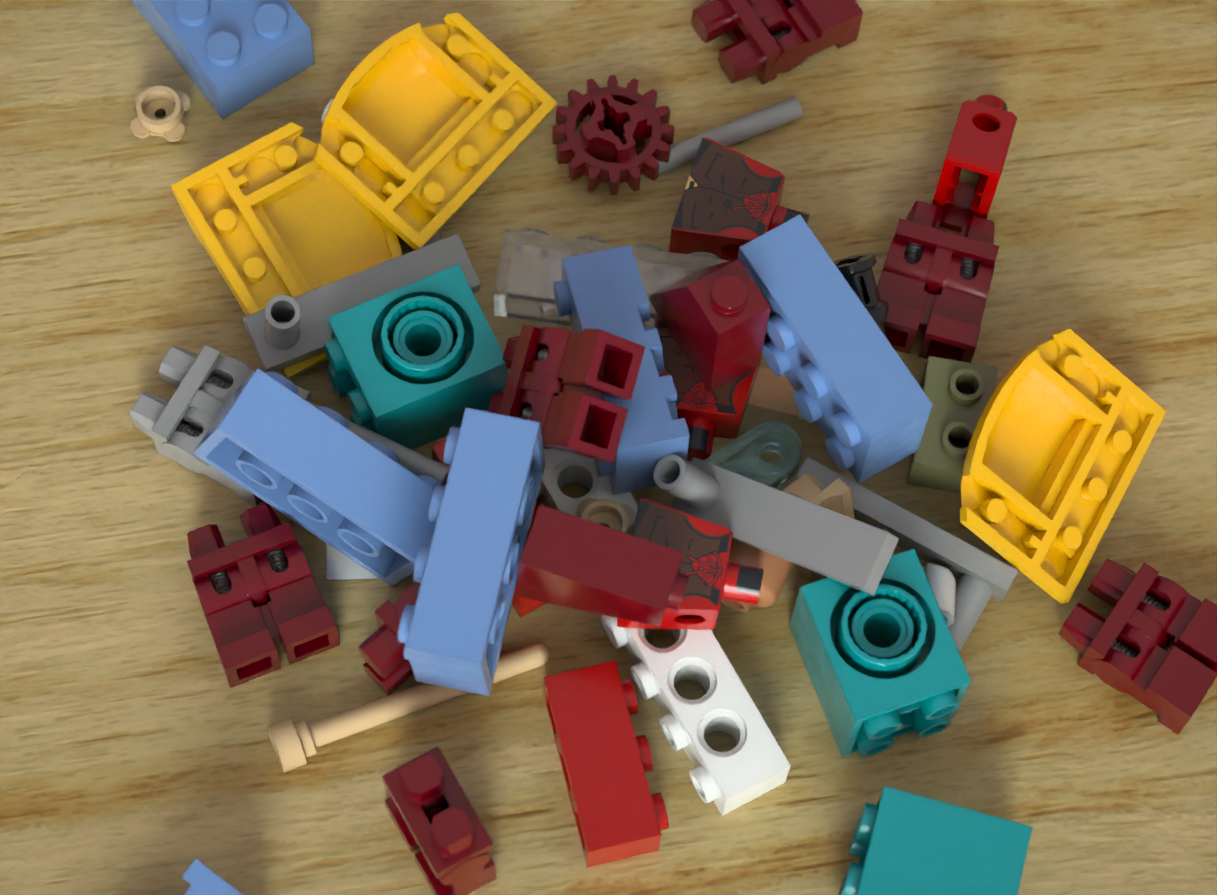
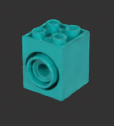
M459 264L327 317L331 340L323 342V347L330 366L326 368L339 399L348 398L354 413L350 415V420L411 450L447 436L451 427L461 428L465 408L488 412L491 397L505 389L508 369L502 359L504 353Z
M915 549L891 556L874 596L831 578H825L800 587L789 628L842 757L859 751L861 757L873 756L891 748L895 744L894 738L914 731L919 738L927 737L951 725L950 719L954 718L957 709L960 707V703L971 680Z
M884 786L876 805L865 802L861 818L858 819L849 851V855L860 858L859 863L850 862L838 895H1017L1033 827Z

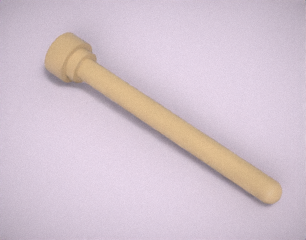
M533 643L499 655L493 683L546 664L550 656L547 646L542 643ZM422 683L308 725L305 720L293 723L292 719L289 718L267 726V730L276 758L284 773L306 765V758L316 755L315 748L468 692Z

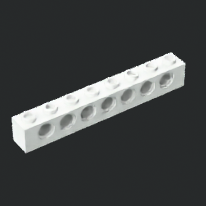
M544 449L546 465L538 494L544 506L579 517L577 508L583 500L587 498L607 499L615 501L620 505H629L637 515L638 505L632 494L627 492L613 495L609 476H598L594 458L568 451ZM575 482L583 484L590 492L580 498H571L564 495L560 489L568 483ZM634 526L629 528L628 534L633 535ZM601 616L602 625L611 643L617 649L625 646L635 665L630 667V672L639 692L646 700L654 697L664 714V717L660 718L659 722L667 741L675 751L683 748L694 769L689 771V775L694 788L704 803L707 804L714 801L720 814L723 816L786 782L791 765L711 629L617 627L616 617ZM654 630H665L670 632L677 642L668 648H656L646 640L645 636ZM694 680L705 688L706 694L700 699L688 700L681 697L674 687L681 681ZM714 731H723L733 737L737 746L728 752H717L706 744L704 737Z

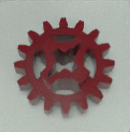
M610 75L607 87L599 88L592 78L587 80L585 95L571 89L568 92V107H557V125H554L552 128V144L558 145L556 147L557 163H570L568 178L574 181L583 175L587 176L588 190L592 192L599 186L600 182L608 183L611 195H617L619 183L627 182L634 192L640 190L641 175L655 181L659 176L658 161L669 162L671 155L670 145L673 144L674 126L669 125V107H656L658 92L652 89L644 95L639 94L638 80L634 78L628 83L626 88L618 87L615 75ZM589 115L591 117L590 121L582 123L580 132L576 133L580 123ZM650 137V141L646 148L639 155H637L635 150L637 148L645 146V139Z

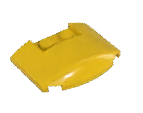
M459 12L446 14L443 18L445 24L421 27L419 22L409 26L387 39L367 55L350 73L328 108L323 120L320 143L317 144L314 160L414 250L424 247L446 225L449 219L501 164L518 149L558 104Z
M293 122L171 185V189L200 245H204L246 316L265 309L267 302L274 296L289 295L294 298L403 255L396 233L314 160L317 143L300 136L303 132V127ZM322 353L280 371L288 380H291L328 358L326 353Z
M1070 328L1053 334L1054 339L1029 350L999 383L984 407L973 431L963 464L960 484V523L1060 604L1069 603L1166 414V411Z

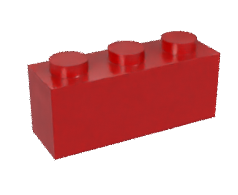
M616 661L545 676L543 696L586 866L591 867L658 851L661 830L669 829V822L662 794L660 792L651 794L645 772L653 771V760L645 734L635 736L630 715L638 713V704L631 678L620 680Z

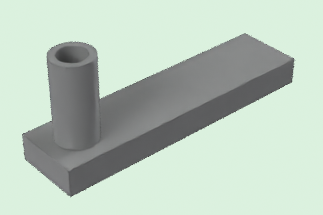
M457 233L294 298L289 295L274 296L267 302L265 309L243 317V325L264 372H277L325 353L323 342L331 340L327 317L459 264L473 293L480 291L481 283Z
M667 455L658 461L654 469L653 477L656 485L675 496L671 508L726 527L733 532L732 539L873 596L899 540L887 531L695 457L689 463L677 455Z
M807 457L796 475V480L805 473L810 472L823 486L827 487L840 478L851 489L854 518L856 520L891 533L899 539L898 547L906 551L915 549L919 558L948 568L953 573V576L959 579L955 594L954 623L948 628L960 653L990 598L992 597L1003 602L1016 578L1018 570Z

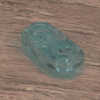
M769 421L753 427L704 461L777 488L796 473L802 456V443L798 434L791 427L781 422ZM766 451H774L779 454L781 461L775 464L767 463L762 459L761 454Z

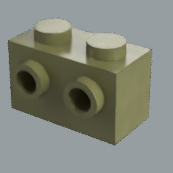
M928 356L921 377L920 387L933 405L919 450L910 455L906 484L960 493L962 469L967 448L981 413L995 391L998 367Z

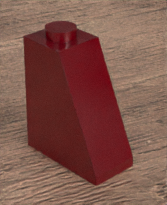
M739 259L698 269L649 295V301L709 393L759 367L771 306Z
M540 504L519 560L516 595L531 600L660 627L666 608L678 612L690 576L679 573L684 555L683 552Z

